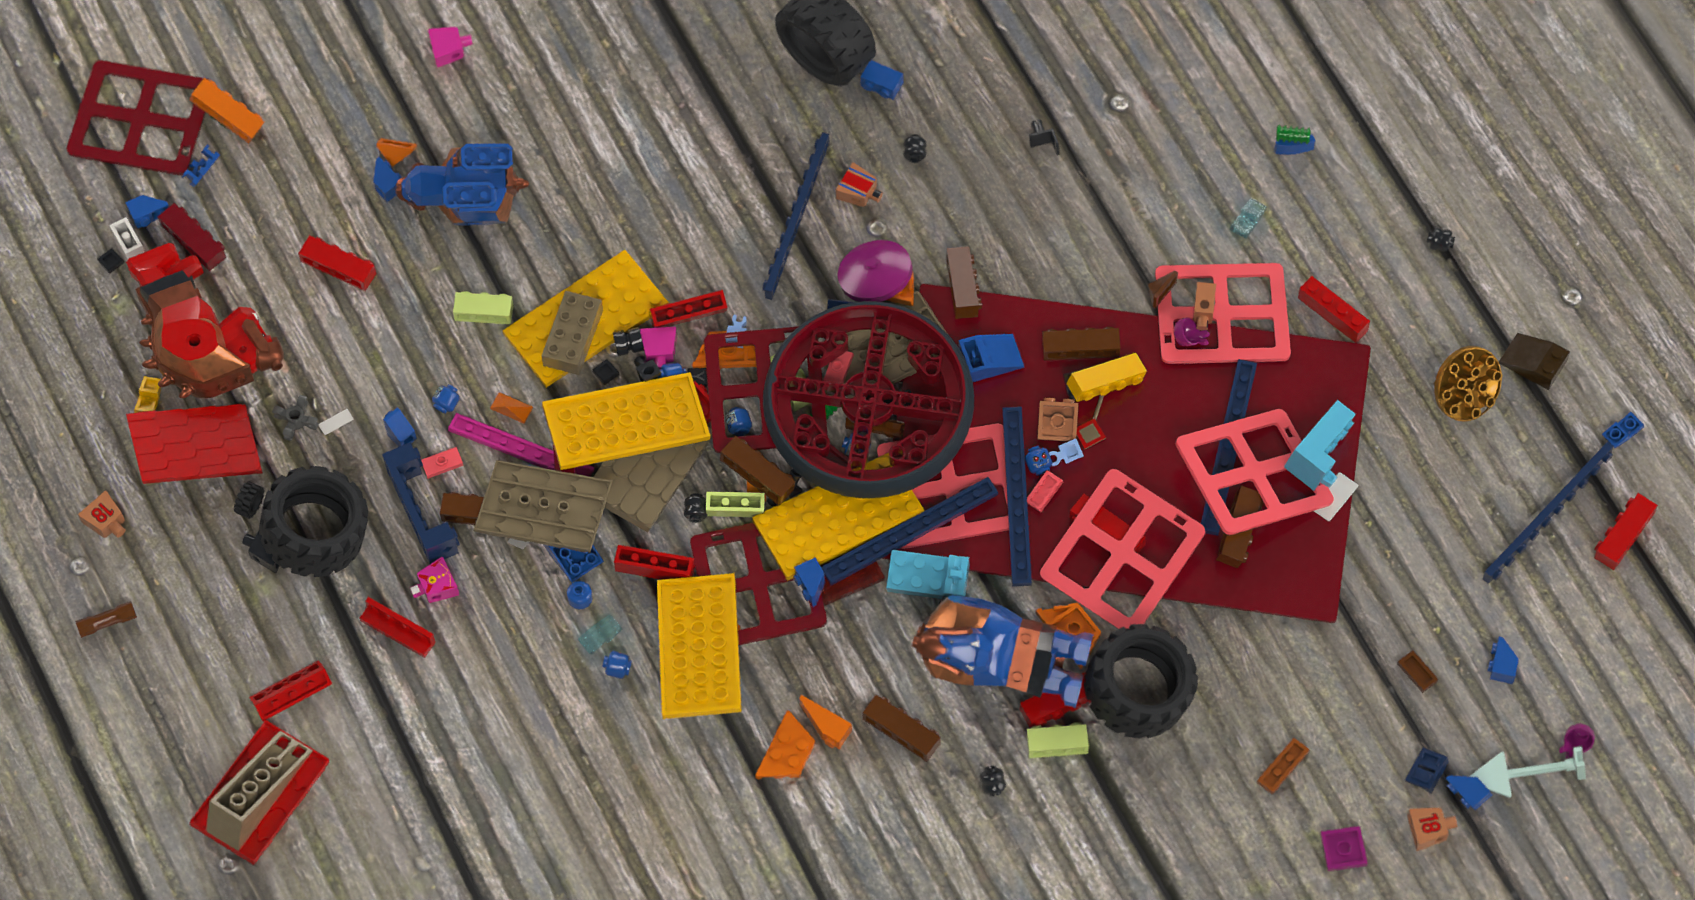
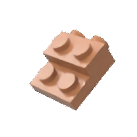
M1044 398V401H1040L1038 440L1069 442L1076 439L1078 403H1075L1073 399H1063V402H1055V398Z

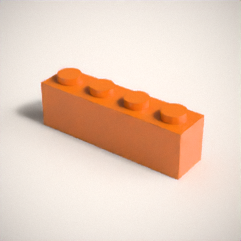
M204 78L189 99L249 144L264 124L259 114L249 111L244 103L234 100L229 92L219 89L212 80Z

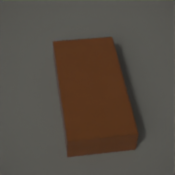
M1414 651L1408 653L1397 663L1422 693L1438 682V678Z

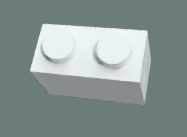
M127 217L109 225L126 260L144 253L143 246Z

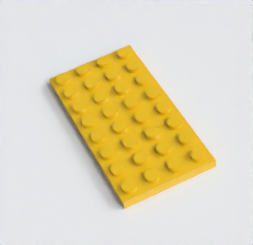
M623 250L502 330V332L547 388L569 373L543 366L542 353L565 291L602 300L603 312L584 362L614 343L613 332L623 330L627 333L628 329L636 328L650 319L649 310L651 308L666 305L669 302L629 253Z
M691 372L542 401L543 411L561 470L710 440V433Z
M889 453L868 462L866 470L892 467L889 463ZM857 467V468H855V469H853V470H854V471H858V470H860L861 468H860V467ZM817 486L781 503L780 506L777 505L764 511V513L752 517V521L788 581L793 579L795 575V566L813 558H816L819 565H822L871 541L925 510L912 490L882 498H855L832 493Z
M735 573L657 580L662 718L669 719L742 712Z

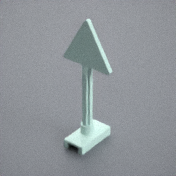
M1582 747L1573 748L1572 759L1510 770L1506 766L1505 754L1501 752L1469 777H1478L1489 791L1510 798L1512 796L1509 783L1510 778L1575 770L1577 779L1581 780L1586 779Z

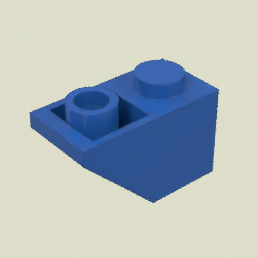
M378 157L376 158L373 183L375 191L386 202H389L397 196L395 187L397 181L402 176L398 172L395 174L388 161H383Z
M145 195L125 202L137 229L146 227L151 222L158 220V216L169 207L166 201Z
M398 407L385 415L383 421L387 436L398 447L410 442L412 443L417 439L415 430Z
M813 558L795 566L793 578L797 586L801 585L805 600L810 601L812 606H815L824 587L825 576L817 559Z
M1499 636L1497 643L1493 642L1491 654H1494V660L1489 661L1487 672H1491V680L1513 684L1519 659L1505 639Z
M1448 776L1446 778L1449 782L1448 788L1454 794L1458 792L1463 797L1460 801L1467 809L1472 807L1475 811L1492 796V793L1478 777Z

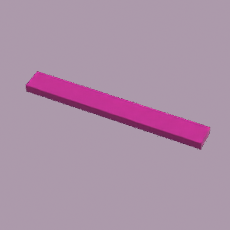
M458 413L455 414L448 427V431L541 468L555 470L554 453L550 449ZM591 465L576 467V474L591 477L594 471V467Z

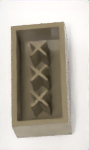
M565 291L542 353L543 366L580 375L603 312L602 300Z

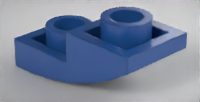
M1310 135L1309 144H1306V142H1303V144H1300V142L1294 143V141L1289 143L1287 140L1285 142H1282V140L1276 141L1274 152L1281 155H1291L1314 150L1315 138L1313 135Z
M1630 412L1618 423L1615 422L1602 433V436L1614 448H1617L1643 429L1644 424Z

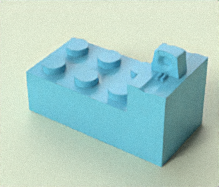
M1337 400L1295 448L1284 468L1313 491L1320 483L1330 488L1336 481L1337 476L1331 471L1336 461L1328 454L1347 435L1348 430L1354 424L1352 419L1356 414Z
M892 550L886 586L887 592L937 599L950 595L965 597L970 566L969 557L955 555L942 557Z

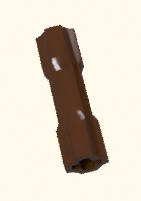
M862 415V416H861L862 418H869L868 416H865V415ZM846 417L845 428L854 430L855 423ZM887 420L881 425L874 426L872 433L901 439L904 434L905 423Z
M129 601L116 606L114 609L95 616H88L75 622L82 638L111 625L135 619L137 615L132 602Z

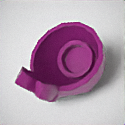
M1189 317L1180 319L1174 326V337L1181 346L1207 345L1209 342L1205 338L1209 337L1210 334L1207 330H1198L1196 323Z
M1578 723L1571 725L1564 735V744L1559 748V753L1565 752L1566 759L1573 758V748L1582 747V753L1590 750L1595 742L1594 731L1586 724Z

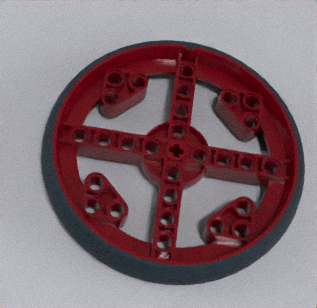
M864 301L843 304L827 309L802 323L788 336L770 364L763 391V409L767 429L777 450L785 461L806 480L822 489L843 496L882 498L910 491L926 483L952 461L962 447L972 422L974 388L969 367L963 354L951 337L937 324L918 312L903 306L884 302ZM878 329L885 330L884 332H877ZM871 330L864 372L855 374L845 384L795 377L800 366L808 356L813 368H823L848 350L847 332ZM890 332L912 341L907 346V360L927 384H936L940 379V375H942L947 398L896 391L891 381L882 375ZM819 338L825 339L822 342L817 341ZM837 341H843L844 343H843V344H837L836 342H837ZM875 346L882 347L881 349H874ZM913 351H918L919 354L914 355V354H912V352H913ZM931 354H938L939 356H938V357H931L930 355H931ZM816 355L822 356L820 359L814 358ZM872 363L879 364L876 367L871 366ZM935 371L936 373L930 375L927 372ZM870 380L876 381L874 384L868 383ZM790 387H796V388H797L796 390H793V391L789 390ZM813 389L816 392L808 393L807 391ZM828 392L835 393L832 396L827 395ZM847 395H853L854 397H853V398H846L845 396H847ZM791 400L841 407L846 417L855 423L847 467L824 458L830 453V440L813 417L808 414L800 415L795 424L791 411ZM885 400L892 401L889 404L884 403ZM903 403H910L911 405H910V406H903L902 404H903ZM928 405L930 408L923 409L922 406ZM948 408L949 411L943 412L941 409ZM892 414L943 421L937 434L929 444L928 434L923 430H917L890 448L889 463L892 467L866 470L873 427L886 422ZM862 415H869L870 417H869V418H862L861 416H862ZM803 424H809V425H810V426L807 427V428L801 427ZM860 432L867 433L865 436L859 435ZM923 440L924 443L918 444L916 441ZM801 441L806 442L805 445H799L798 443ZM819 444L826 445L824 448L817 447ZM858 449H861V450H863L864 452H863V453H856L855 451L858 450ZM894 455H901L902 457L899 458V459H896V458H894L893 456H894ZM915 457L921 458L920 461H914L912 459ZM860 467L861 469L858 471H854L852 468Z

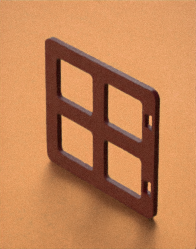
M104 60L96 61L93 64L66 147L68 155L182 176L189 169L206 112L194 103L188 118L150 112V108L158 85L163 84L195 90L204 78ZM106 75L144 81L136 108L131 109L97 103ZM93 117L131 123L123 150L116 151L83 144ZM146 126L184 133L175 160L136 154ZM184 147L189 148L187 156L182 155Z
M799 326L709 334L705 337L713 448L715 452L721 454V451L734 438H728L725 433L723 401L758 397L760 400L762 434L738 438L745 440L754 450L777 449L767 429L763 409L764 385L771 364L769 346L774 343H783L787 339L785 338V333H792ZM737 337L738 342L726 343V338ZM754 346L758 381L749 384L722 385L719 349ZM816 355L814 358L820 359V355ZM808 356L809 376L806 379L823 381L822 369L813 368ZM790 387V388H789V390H791V391L797 389L796 387ZM810 389V390H808L807 392H808V393H814V392H816V391L813 390V389ZM811 403L813 419L828 436L825 405ZM801 441L798 444L805 445L806 442Z
M754 523L697 534L690 539L697 577L711 575L706 554L708 547L741 541L743 544L749 574L748 576L735 579L736 593L748 590L753 591L760 624L755 627L738 630L739 645L818 629L827 624V616L821 594L817 605L812 606L809 601L811 614L783 621H775L768 587L794 581V578L787 581L781 569L768 572L763 570L756 540L761 535ZM720 535L724 537L722 540L712 541V537Z

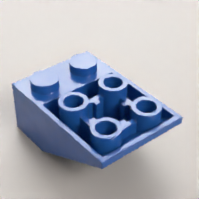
M1013 334L976 335L959 340L958 348L969 367L973 382L1024 368Z
M544 545L545 549L571 583L604 562L594 545L591 552H580Z

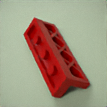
M370 597L365 600L367 608L359 618L361 622L424 658L427 656L436 643L433 633Z
M318 660L249 698L261 720L265 721L332 685V682L325 668Z

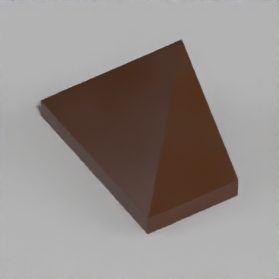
M1173 271L1148 284L1154 308L1161 303L1175 286L1178 272Z

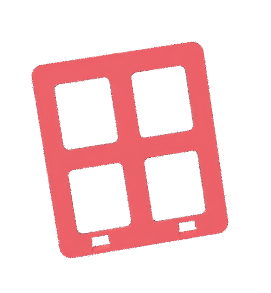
M1278 263L1162 265L1156 268V280L1176 271L1178 272L1177 279L1211 278L1213 283L1216 284L1212 321L1217 323V349H1176L1173 323L1187 317L1193 320L1194 306L1174 307L1172 305L1171 291L1157 306L1161 359L1164 363L1238 362V359L1250 362L1287 361L1290 358L1291 348L1282 265ZM1268 277L1270 280L1272 303L1270 305H1230L1228 301L1227 278ZM1271 319L1273 321L1275 347L1233 348L1230 321ZM1165 335H1171V343H1165Z
M1281 409L1178 437L1175 442L1179 453L1222 531L1228 535L1328 507L1334 501L1329 488L1322 483L1313 491L1315 493L1314 496L1287 504H1281L1266 476L1287 470L1284 468V465L1295 448L1302 442L1286 412ZM1275 425L1291 453L1259 462L1254 457L1242 434ZM1289 429L1293 437H1288L1285 430ZM1225 438L1229 439L1243 467L1209 475L1194 447ZM1246 481H1252L1267 509L1239 518H1233L1218 490Z
M997 423L969 428L963 443L991 439L998 463L997 470L956 476L953 461H951L941 471L942 478L940 480L926 482L912 489L917 499L944 495L948 499L989 477L994 486L1001 485L1003 487L1008 509L1003 425ZM936 434L928 435V444L933 440ZM901 440L880 444L877 448L878 457L889 453L890 448ZM917 440L916 443L922 444L924 441ZM964 514L951 520L952 524L950 526L936 528L903 546L901 549L1008 531V515L968 523L965 521Z
M1111 469L1107 472L1043 565L1040 575L1045 581L1118 629L1121 627L1129 628L1132 624H1144L1204 537L1205 528L1202 524L1119 470ZM1127 483L1137 488L1134 493L1125 489ZM1114 488H1119L1144 505L1143 510L1120 541L1092 524L1093 518ZM1177 515L1187 521L1183 526L1174 521ZM1157 516H1162L1187 533L1186 538L1164 569H1160L1134 551ZM1081 536H1086L1111 553L1110 558L1088 589H1084L1059 572L1060 566ZM1124 564L1132 566L1154 581L1153 586L1131 617L1125 616L1101 599Z

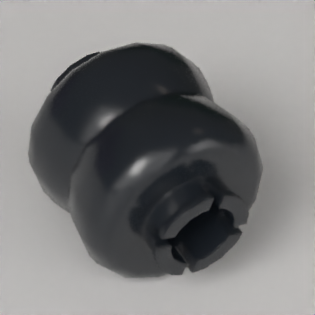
M912 135L906 138L903 153L905 159L911 163H919L925 159L927 154L926 140L919 135Z
M1435 227L1433 232L1429 231L1427 243H1430V249L1441 252H1448L1449 247L1453 248L1455 241L1451 230H1443L1439 227Z
M699 493L690 494L684 501V516L692 523H699L708 515L706 513V498L702 497L703 495Z
M992 765L991 768L989 766L985 767L984 771L980 773L979 778L982 782L984 793L990 796H995V794L998 796L1005 790L1006 782L1002 769Z

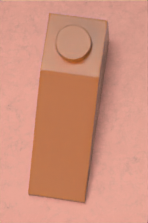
M801 695L799 697L800 706L822 740H824V743L831 748L836 747L840 750L852 732V723Z

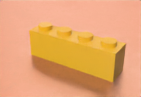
M1133 353L1074 372L1066 384L1077 402L1082 400L1088 401L1094 396L1100 394L1103 396L1110 391L1122 390L1128 385L1141 383L1147 370L1137 353Z

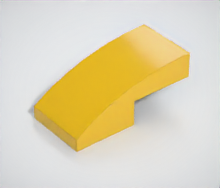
M144 376L139 388V398L134 408V413L156 410L162 388L158 386V382L161 379Z

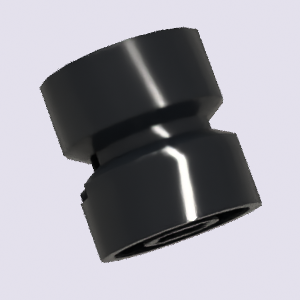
M639 327L628 329L627 333L623 330L613 332L618 356L627 355L629 351L633 353L644 351Z

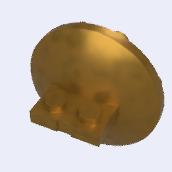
M1478 346L1460 348L1447 357L1433 383L1437 405L1446 416L1457 421H1471L1479 418L1495 405L1501 389L1503 376L1497 358L1488 350ZM1486 406V410L1481 413L1480 409Z

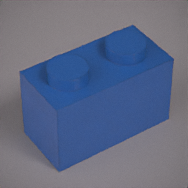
M871 60L860 76L861 86L867 91L878 93L883 98L894 100L903 84V73Z

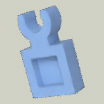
M733 315V326L728 325L726 333L747 331V328H744L747 324L746 316L743 317V321L737 322V316ZM737 337L726 338V343L738 342Z
M1077 439L1059 445V452H1049L1050 456L1055 455L1057 457L1052 466L1058 465L1062 459L1067 464L1083 457Z

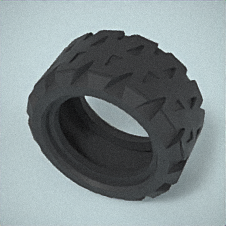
M790 0L776 14L775 26L777 34L787 52L804 70L826 84L839 87L847 85L875 57L876 44L869 26L856 9L846 0Z
M310 466V469L307 470L304 467L290 470L286 477L281 475L272 483L271 489L266 493L259 524V534L262 535L261 543L266 553L273 555L272 560L283 569L290 568L291 573L301 576L314 574V577L328 576L333 571L337 573L346 568L351 560L353 561L360 552L368 523L366 499H363L362 491L353 481L350 483L346 475L336 470L330 472L326 467ZM299 504H320L331 509L340 518L344 529L329 539L311 540L292 531L283 515L290 508Z
M1132 624L1129 628L1121 627L1112 632L1102 642L1088 663L1084 675L1086 678L1084 683L1085 697L1091 701L1089 707L1096 718L1105 720L1104 725L1115 733L1126 732V737L1137 739L1145 736L1147 738L1163 734L1166 730H1170L1192 703L1198 688L1197 667L1192 654L1187 655L1186 645L1178 637L1172 638L1169 631L1157 626H1153L1150 629L1147 624ZM1124 658H1140L1153 664L1162 673L1167 683V701L1157 705H1143L1126 697L1115 681L1114 663Z

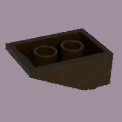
M1517 333L1501 357L1499 364L1549 390L1567 363L1570 351L1554 342Z

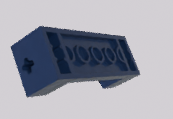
M410 442L383 453L386 471L429 564H432L441 557L447 559L458 554L457 546L460 544L455 528H450L448 522L428 529L426 521L422 519L418 504H415L413 493L406 484L407 480L422 474L420 467L423 464L417 447L413 449Z

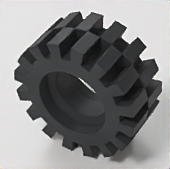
M247 481L237 495L238 498L235 500L234 512L248 519L253 518L260 508L259 505L262 504L261 500L264 498L263 494L265 493L264 487Z

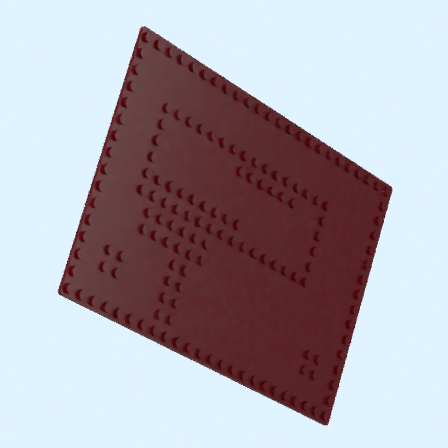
M930 284L920 285L919 292L957 346L959 340L976 335L1013 334L1024 368L973 382L974 412L970 428L997 423L1003 425L1002 408L1022 407L1024 456L1029 453L1028 450L1035 446L1046 448L1048 452H1059L1058 446L1068 442L1038 440L1040 401H1044V398H1055V402H1063V399H1069L1066 394L1063 374L1084 370L1133 353H1137L1147 370L1141 383L1137 385L1131 384L1122 390L1116 389L1104 395L1096 421L1106 439L1084 449L1076 436L1083 457L1067 464L1062 459L1058 465L1050 467V472L1062 479L1063 483L1044 510L1040 513L1027 504L1032 580L1047 582L1041 577L1040 570L1072 525L1069 518L1071 508L1083 494L1091 497L1107 472L1111 469L1119 470L1201 524L1206 500L1179 453L1175 442L1180 436L1224 424L1238 362L1164 363L1161 359L1158 316L979 291L977 298H981L982 309H978V317L955 319L950 287ZM1208 324L1207 331L1210 335L1205 339L1208 340L1209 344L1181 346L1175 339V348L1178 350L1217 349V324ZM1231 326L1233 348L1275 347L1274 332ZM1119 328L1120 357L1063 360L1043 359V331L1050 329L1064 331L1067 329ZM1289 334L1291 355L1287 361L1255 362L1257 367L1245 418L1281 409L1286 412L1300 439L1303 440L1337 400L1340 401L1356 415L1352 419L1354 424L1348 430L1347 435L1338 442L1335 449L1331 453L1329 452L1328 455L1336 461L1331 471L1335 475L1340 472L1354 481L1371 347L1366 344ZM1165 335V343H1171V335ZM929 371V372H927V373L930 374V375H932V374H935L936 372H935V371ZM918 373L907 376L903 380L901 392L909 389L914 394L947 398L942 375H940V379L936 384H927ZM1100 395L1094 396L1088 401H1075V403H1078L1077 427L1093 419ZM928 405L922 406L923 409L930 408ZM942 408L941 411L947 412L949 409ZM897 415L896 421L904 422L905 428L903 437L901 439L893 438V441L903 440L917 430H923L928 435L937 434L943 421ZM1275 425L1242 434L1254 457L1259 462L1291 453ZM1286 429L1288 437H1293L1289 429ZM991 439L963 444L952 459L956 476L998 469L995 449ZM1220 440L1194 447L1209 475H1212ZM896 455V456H894V458H896V459H899V458L902 457L901 455ZM1055 455L1050 456L1052 463L1057 460ZM1236 455L1234 469L1243 467L1238 455ZM915 457L912 460L920 461L921 458ZM1025 461L1028 497L1044 474L1036 476V474L1030 473ZM1288 470L1266 476L1281 504H1287L1315 495L1310 487ZM941 472L927 482L940 480L942 478ZM1252 481L1229 486L1225 504L1229 512L1235 493L1241 486L1257 491ZM1129 483L1125 487L1131 493H1134L1137 489ZM996 485L997 496L964 513L965 521L970 523L1007 516L1008 509L1003 487ZM1114 488L1102 505L1130 526H1132L1144 508L1142 503L1119 488ZM939 495L918 500L926 511L946 500V496ZM1352 495L1330 521L1311 511L1256 527L1251 535H1254L1253 541L1246 550L1249 553L1248 558L1238 568L1216 560L1224 534L1221 527L1218 536L1205 533L1161 599L1335 623L1338 613ZM1264 501L1261 511L1267 509ZM1178 515L1174 520L1182 526L1187 522ZM1157 516L1145 532L1146 544L1138 554L1160 569H1164L1186 538L1187 533L1162 516ZM949 521L938 528L950 526L952 523ZM1009 530L898 549V551L949 557V555L969 557V571L1012 577ZM1081 536L1060 566L1059 572L1081 587L1089 588L1110 558L1111 553L1086 536ZM889 554V555H887V556H885V557H883V558H881V559H888V560H890V559H891V554ZM1124 564L1106 591L1146 596L1154 581L1132 566Z

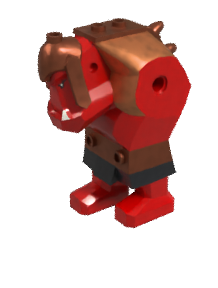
M167 243L131 257L126 261L131 277L140 285L135 290L146 312V317L141 320V324L152 326L151 335L139 342L143 347H150V350L152 349L153 352L151 359L144 361L142 366L160 371L163 378L158 382V386L176 385L182 389L179 394L180 398L192 395L196 398L208 399L253 382V374L258 370L261 372L269 369L278 371L283 367L282 360L284 356L280 341L277 337L265 334L259 324L257 313L252 308L239 306L219 323L212 307L201 299L199 289L196 288L194 279L204 274L197 256L192 255L180 260L174 244Z

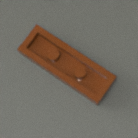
M1293 738L1260 776L1257 784L1273 795L1306 757L1310 749Z

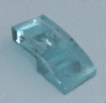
M1251 198L1243 207L1239 217L1231 225L1230 230L1247 239L1263 216L1267 206Z
M608 615L578 638V641L589 654H593L605 642H610L623 629L611 615Z

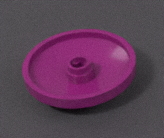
M875 240L857 246L844 257L838 268V281L845 295L854 301L881 302L892 298L905 288L911 278L913 266L910 256L904 247L888 240Z

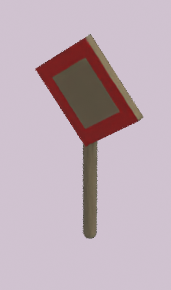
M1100 394L1093 419L1077 427L1076 436L1084 449L1106 439L1096 421L1104 395L1101 396Z

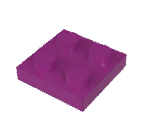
M1360 826L1320 832L1327 872L1368 865Z

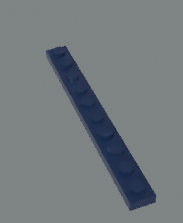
M822 132L820 139H816L815 153L810 155V167L804 172V183L798 188L797 196L799 197L797 201L794 200L792 216H788L786 232L781 234V246L776 249L774 254L775 262L769 267V279L765 280L762 290L765 291L766 299L773 300L830 143L828 133Z
M1238 359L1224 424L1245 418L1257 363ZM1221 439L1219 442L1212 475L1234 469L1237 453L1229 439ZM1229 487L1218 490L1225 504ZM1206 502L1201 524L1205 528V533L1218 536L1220 525Z
M1022 407L1002 408L1012 587L1032 586Z
M1607 441L1489 566L1483 576V580L1489 584L1493 579L1496 581L1503 572L1501 570L1505 566L1509 567L1514 562L1515 555L1517 553L1522 554L1527 548L1526 544L1530 540L1534 541L1540 533L1539 530L1542 527L1546 528L1552 521L1551 517L1554 514L1558 515L1563 510L1564 503L1572 501L1577 494L1576 491L1586 486L1589 481L1588 478L1591 475L1595 476L1601 469L1600 465L1603 462L1607 463L1612 458L1614 446Z
M989 477L824 565L821 567L824 576L832 586L891 554L892 550L902 548L998 495V491Z

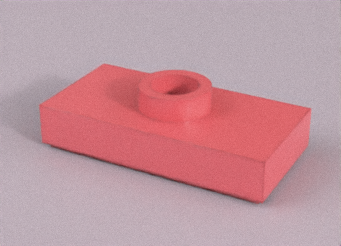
M846 351L843 355L830 362L823 381L844 384L854 357L853 352Z
M457 447L421 460L427 479L464 466Z
M1047 470L1028 495L1027 504L1041 513L1060 488L1063 480Z

